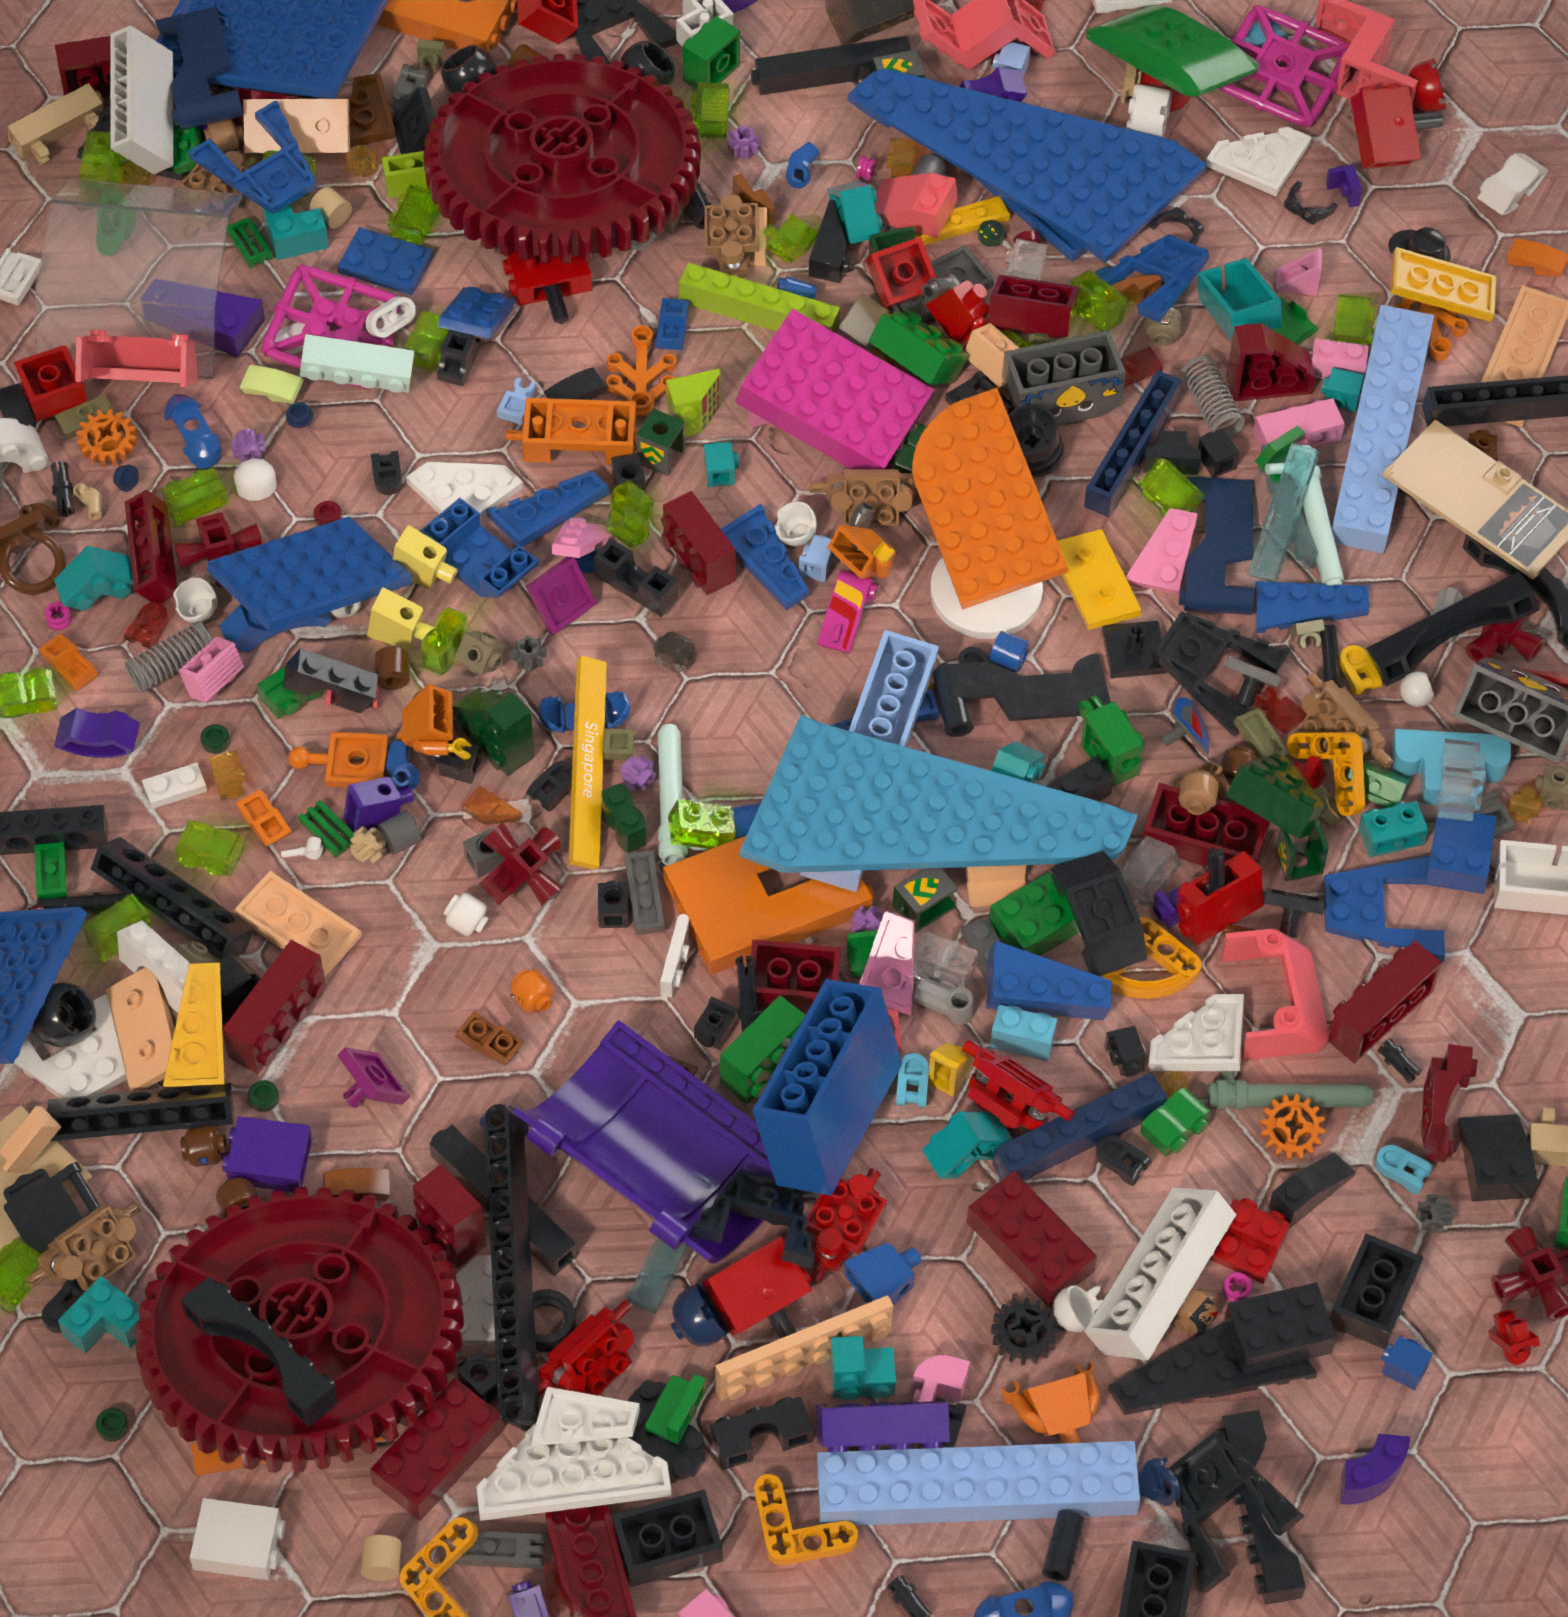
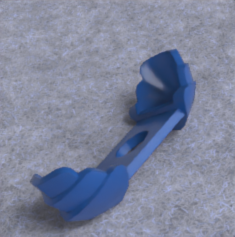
M174 394L165 407V420L173 419L186 442L183 453L188 456L192 464H195L199 469L213 467L221 459L222 448L219 436L211 432L199 410L201 404L198 401L184 394ZM188 420H197L200 423L199 427L195 430L185 429L184 424Z
M606 692L604 728L612 729L617 727L628 718L631 707L624 692ZM549 696L541 700L538 716L543 726L559 733L574 730L575 703L563 704L562 697L560 696L555 698Z
M1040 1582L1038 1587L997 1598L995 1595L987 1597L976 1608L973 1617H1070L1073 1608V1594L1067 1587L1056 1582ZM1018 1600H1029L1033 1604V1611L1025 1616L1018 1614L1014 1608Z

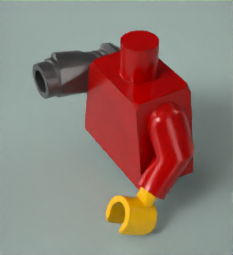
M946 273L942 278L929 279L922 286L923 296L928 300L933 299L926 304V307L948 337L963 346L962 350L965 351L972 331L986 325L987 321L985 318L989 314V306L984 301V298L987 296V290L981 284L973 286L968 280L962 283L951 273Z

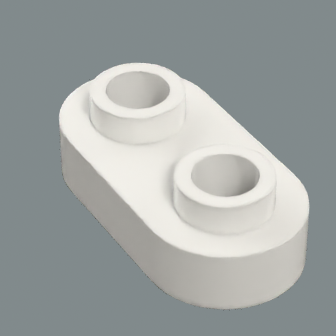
M397 296L376 308L367 316V331L372 336L384 338L411 322L415 316L416 309L413 301L407 297ZM398 306H400L399 314L396 311ZM377 319H379V326H378V327H376V321H377Z

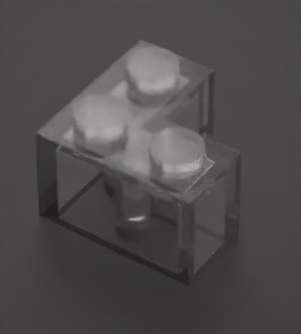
M1445 739L1441 758V782L1437 799L1438 818L1473 821L1474 811L1480 810L1481 794L1478 793V787L1484 786L1486 769L1484 768L1485 754H1480L1479 742Z

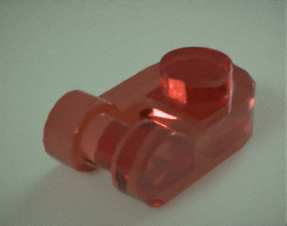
M157 602L144 605L132 625L130 624L127 627L124 640L131 643L137 641L142 643V647L151 649V646H155L169 621L165 606Z

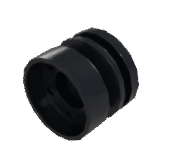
M1024 405L1011 411L1008 417L1031 475L1039 478L1050 474L1060 465L1064 458L1065 450L1055 416L1047 408L1039 405Z

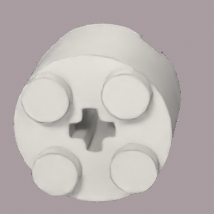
M1135 84L1133 98L1130 99L1128 114L1131 115L1126 129L1164 138L1167 126L1165 124L1171 105V90Z

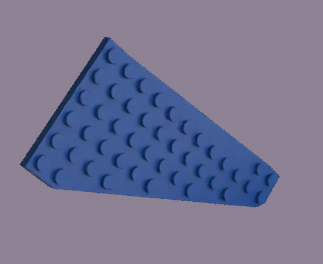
M881 69L873 72L849 92L847 101L887 128L892 126L1057 227L1104 263L1205 172L1207 167L1204 161L1175 140L894 70Z

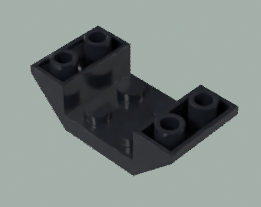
M1104 850L1048 870L1059 898L1062 896L1066 897L1086 946L1081 953L1089 973L1103 976L1147 960L1141 920L1120 869Z

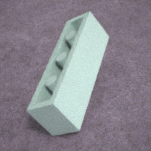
M305 334L300 376L307 377L310 380L321 379L334 381L337 384L361 385L364 388H381L395 393H408L414 351Z

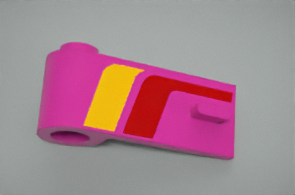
M843 569L839 571L818 638V646L850 654L864 605L868 604L869 600L874 601L877 593L878 584L874 583L873 577L860 579L854 572Z

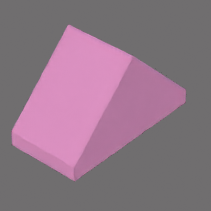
M1317 248L1277 268L1276 290L1281 293L1317 295L1321 276L1322 250Z

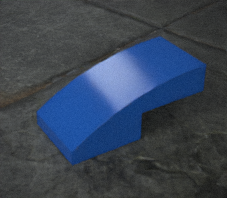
M662 299L656 348L683 351L689 300Z

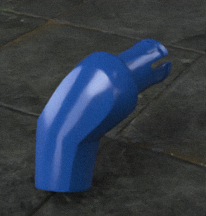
M807 142L791 153L786 179L793 188L801 189L810 181L809 166L819 156V150L811 142Z
M402 741L391 742L385 764L386 769L398 788L409 786L413 790L420 782V772L411 763V747L404 745Z

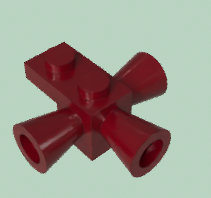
M223 512L196 518L202 542L174 543L180 569L183 570L206 558L207 561L233 554L235 551H242L261 545L262 540L257 523L231 534L228 522L225 521ZM215 579V584H216V586H217V587H220V588H224V587Z
M1529 615L1515 623H1498L1483 626L1481 635L1466 645V653L1476 663L1484 657L1492 658L1495 651L1503 655L1512 646L1530 663L1541 651L1545 639L1521 630L1524 622L1531 616Z
M502 822L482 840L484 844L505 858L498 867L479 883L498 905L525 881L541 906L563 887L539 869L549 860L548 856L561 849L560 839L551 829L546 827L540 828L533 839L529 837L518 847L506 825Z
M1527 1226L1514 1231L1507 1236L1505 1243L1521 1262L1516 1272L1492 1275V1287L1498 1300L1502 1304H1506L1527 1290L1531 1299L1539 1295L1541 1296L1548 1321H1557L1568 1315V1296L1560 1287L1568 1285V1248L1555 1254L1550 1246L1539 1250L1532 1227Z

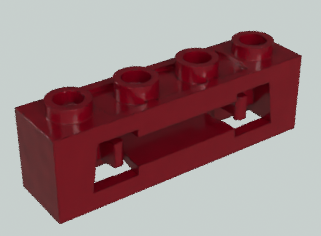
M144 490L125 501L134 592L154 605H158L173 597L177 589L168 504L148 490ZM135 520L139 523V524L137 525V529H136V526H135ZM145 566L146 571L143 570L142 575L147 579L142 581L140 568Z

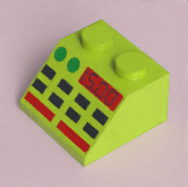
M720 369L666 380L667 414L685 421V437L702 433L720 408Z

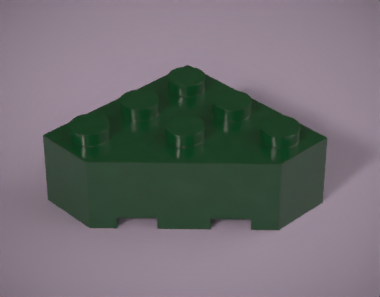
M478 687L452 706L454 727L460 733L464 732L470 738L473 746L474 744L480 746V752L483 751L488 756L490 763L496 770L501 769L507 776H510L535 758L531 710L513 692H506L503 695L500 690L490 689L486 692L484 688Z
M1275 753L1240 765L1226 794L1227 797L1298 839L1311 834L1325 804L1300 771L1289 764L1290 760Z

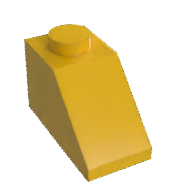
M946 1042L930 1054L928 1084L954 1097L972 1070L973 1057L962 1051L961 1046H954Z

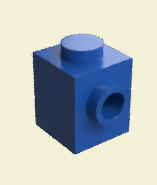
M1399 1336L1394 1345L1389 1343L1380 1360L1385 1362L1382 1374L1415 1391L1429 1367L1433 1353L1422 1348L1421 1344L1417 1341Z

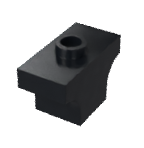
M449 330L440 349L441 360L437 372V380L464 386L481 348V339L476 338L475 335Z
M1159 430L1157 444L1145 448L1143 473L1198 475L1201 450L1194 449L1188 444L1187 432Z

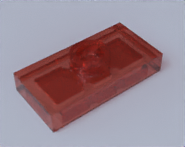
M1150 346L1120 358L1126 372L1124 387L1153 376L1157 370L1163 371V364Z

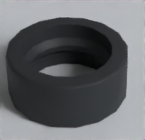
M542 1289L533 1292L534 1310L542 1306H552L562 1311L565 1320L563 1327L556 1333L551 1335L535 1333L536 1350L551 1352L576 1329L575 1309L570 1299L561 1292L552 1289Z

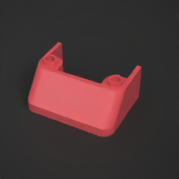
M90 329V334L76 337L75 381L81 382L90 378L171 382L180 383V387H188L197 383L194 340H188V334H172V339L114 336L106 335V330Z
M1276 929L1226 933L1221 953L1222 962L1280 957L1290 1006L1282 1007L1276 1011L1273 1018V1030L1246 1032L1241 1053L1242 1060L1322 1051L1327 1045L1329 1031L1311 951L1303 944Z

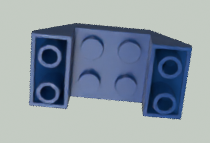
M460 497L420 530L421 533L447 549L445 563L457 568L458 571L455 577L480 597L502 596L539 564V560L522 546L518 545L513 550H510L485 530L480 524V513Z

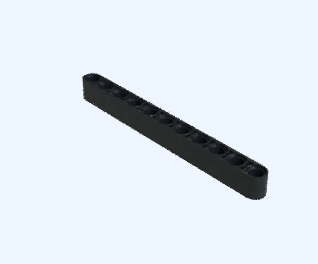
M495 1104L487 1110L484 1126L498 1410L502 1421L522 1431H528L533 1425H536L539 1416V1395L524 1122L514 1115L511 1109L502 1104Z

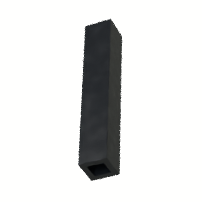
M902 36L756 58L755 70H751V80L753 86H758L760 95L864 80L872 74L873 58L911 51L908 37Z
M451 1124L447 1129L438 1131L432 1137L429 1143L431 1157L439 1165L442 1164L481 1206L489 1212L486 1156ZM528 1198L531 1254L555 1276L577 1257L576 1243Z

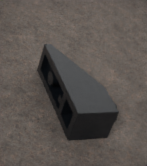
M829 199L809 258V277L840 283L842 274L848 273L850 258L846 257L847 245L835 200Z
M1333 1152L1296 1172L1272 1191L1269 1209L1283 1214L1286 1222L1290 1223L1289 1228H1291L1354 1177L1356 1172Z

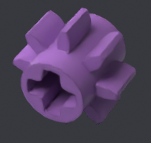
M740 126L735 131H730L728 150H734V157L748 159L753 153L758 154L760 135H754V128Z
M252 429L240 430L235 435L236 439L230 440L234 458L240 457L242 462L252 458L260 459L261 453L266 452L262 433L256 435Z
M644 755L641 758L633 756L628 758L620 769V774L623 775L622 779L624 780L622 784L632 792L635 789L646 790L656 777L652 767L654 763Z
M862 905L853 913L851 918L853 922L851 925L852 932L879 930L884 913L875 906H871L867 910Z

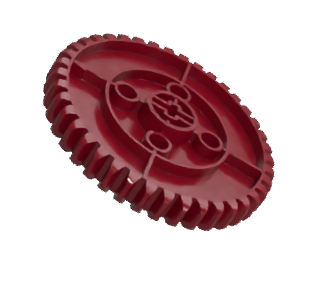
M555 54L553 60H546L545 56L539 55L534 56L533 63H527L525 59H518L514 61L513 68H509L507 65L496 66L495 75L483 72L478 75V84L473 81L466 82L462 85V93L455 92L449 96V104L442 105L438 109V117L432 119L429 126L430 132L427 133L425 138L423 159L426 185L430 190L434 204L439 206L441 215L444 218L450 219V224L455 230H464V236L467 239L473 241L481 239V247L493 249L498 245L499 254L510 256L516 251L519 252V259L528 261L533 255H537L541 263H549L553 257H559L561 263H570L573 256H579L581 261L587 262L592 260V254L599 253L601 257L607 258L612 256L613 248L617 247L620 251L624 252L631 250V241L634 240L639 244L645 243L650 240L649 231L654 234L661 233L665 230V222L670 223L678 218L679 210L686 208L689 203V196L694 194L697 187L696 181L700 176L701 143L699 131L696 124L693 123V116L690 110L684 108L683 100L673 95V91L668 85L661 84L658 86L657 77L653 75L642 77V69L630 67L624 70V62L616 60L608 65L605 64L604 57L595 56L591 61H586L584 54H575L572 60L566 59L564 54Z
M305 1186L297 1187L294 1190L293 1197L286 1198L284 1191L281 1189L272 1191L271 1201L263 1202L258 1195L249 1197V1207L242 1210L238 1205L231 1204L226 1207L227 1217L221 1220L216 1215H211L204 1219L207 1228L205 1232L198 1229L188 1231L185 1234L188 1246L174 1245L169 1250L171 1262L164 1261L159 1263L155 1269L157 1280L148 1282L145 1288L147 1299L140 1303L138 1309L140 1322L136 1324L135 1328L138 1343L136 1345V1356L144 1387L149 1391L153 1406L157 1410L162 1411L163 1419L170 1427L178 1428L180 1437L186 1442L196 1440L198 1449L201 1452L209 1454L218 1449L220 1460L225 1463L234 1462L241 1455L244 1468L250 1470L256 1468L261 1460L266 1461L268 1471L274 1473L282 1469L284 1462H291L294 1473L303 1472L306 1469L307 1461L315 1460L320 1470L326 1469L331 1464L332 1456L338 1455L342 1462L348 1463L354 1461L353 1450L361 1447L368 1454L377 1451L376 1439L380 1436L386 1441H394L399 1437L397 1424L400 1423L406 1427H413L418 1422L416 1408L423 1411L429 1410L435 1403L433 1392L444 1391L448 1384L446 1373L454 1371L457 1364L456 1352L461 1349L463 1343L461 1330L464 1327L465 1320L461 1289L457 1283L454 1266L451 1262L447 1261L446 1251L440 1244L434 1243L433 1234L427 1228H418L417 1220L412 1215L407 1214L399 1217L398 1207L392 1203L384 1204L379 1209L377 1197L370 1194L357 1202L354 1190L345 1189L341 1191L338 1197H332L331 1188L322 1186L318 1189L316 1196H309L308 1189ZM209 1276L218 1284L224 1283L232 1292L233 1298L238 1302L244 1301L258 1320H266L276 1336L279 1338L285 1337L300 1357L303 1355L308 1357L319 1374H327L334 1381L337 1387L335 1393L338 1404L312 1426L308 1427L288 1409L283 1393V1379L276 1366L267 1356L253 1346L239 1340L223 1336L205 1335L185 1317L180 1299Z

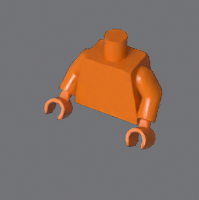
M1088 1362V1371L1081 1370L1079 1363H1076L1073 1376L1022 1390L1023 1395L1020 1392V1386L1017 1381L1012 1382L1013 1389L1015 1390L1012 1393L1006 1392L1004 1387H1001L1003 1400L1011 1404L1020 1419L1036 1433H1042L1044 1437L1059 1433L1061 1444L1081 1443L1076 1428L1091 1424V1419L1095 1416L1098 1407L1100 1391L1093 1376V1362Z

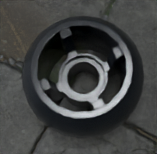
M640 41L627 48L621 56L620 61L624 62V70L630 67H638L642 69V77L646 75L657 77L658 86L663 84L670 87L675 76L674 62L669 54L658 44L651 41Z
M469 45L453 53L443 63L441 71L442 81L450 94L455 92L462 93V85L466 82L473 81L478 84L479 74L489 72L495 75L497 63L485 48L478 45Z
M68 982L54 983L33 1023V1030L43 1042L51 1046L60 1048L74 1046L84 1041L95 1025L96 1009L90 995L80 986Z

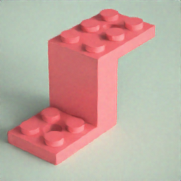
M913 0L915 7L914 15L919 21L921 28L919 33L923 40L927 43H932L942 54L946 53L956 64H961L968 70L981 63L1015 38L1020 42H1026L1035 53L1039 52L1047 59L1056 54L1044 14L1025 0H972L952 15L931 0Z
M1319 0L1315 28L1350 44L1341 59L1337 80L1338 88L1335 93L1350 99L1351 96L1359 93V89L1362 87L1375 86V89H1382L1384 85L1397 83L1398 87H1409L1411 104L1413 105L1418 80L1382 66L1389 53L1395 19L1347 0Z

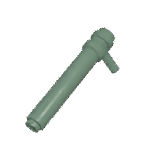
M1222 1071L1223 1080H1216V1083L1208 1084V1106L1216 1107V1110H1226L1227 1107H1234V1110H1246L1247 1107H1271L1270 1103L1272 1100L1275 1099L1281 1103V1097L1285 1094L1288 1096L1289 1101H1292L1295 1094H1299V1102L1302 1103L1307 1098L1311 1099L1310 1108L1319 1106V1108H1366V1105H1372L1373 1100L1372 1087H1366V1084L1247 1083L1246 1080H1235L1234 1071Z

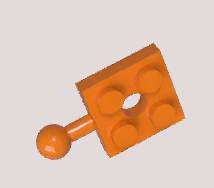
M331 732L328 753H310L304 747H295L289 752L288 761L295 769H304L309 764L327 765L325 786L348 788L350 784L385 777L389 737L388 734ZM356 756L365 759L359 765H353L349 762Z

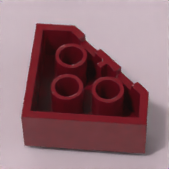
M1262 323L1234 326L1226 378L1230 395H1232L1235 402L1312 394L1315 374L1309 351Z

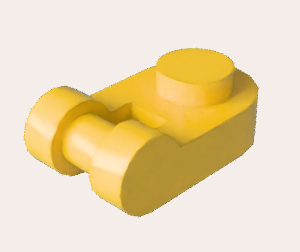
M1357 645L1345 647L1341 652L1339 663L1349 682L1352 694L1357 696L1363 694L1366 689L1371 688L1375 690L1381 688V677L1366 650ZM1365 673L1367 677L1360 679L1358 674Z

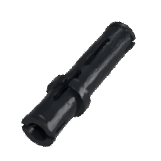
M94 892L91 896L38 898L37 907H50L40 909L81 907L86 913L102 915V912L128 911V903H116V901L128 900V895L124 892L106 895Z
M743 956L738 957L735 961L740 1003L737 1014L738 1018L741 1019L742 1032L761 1015L760 1006L757 1005L755 959L752 956H746V967L743 963Z

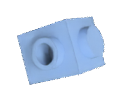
M1014 42L1008 43L1002 48L1000 54H995L992 68L1003 67L1020 70L1022 77H1024L1029 65L1030 47Z

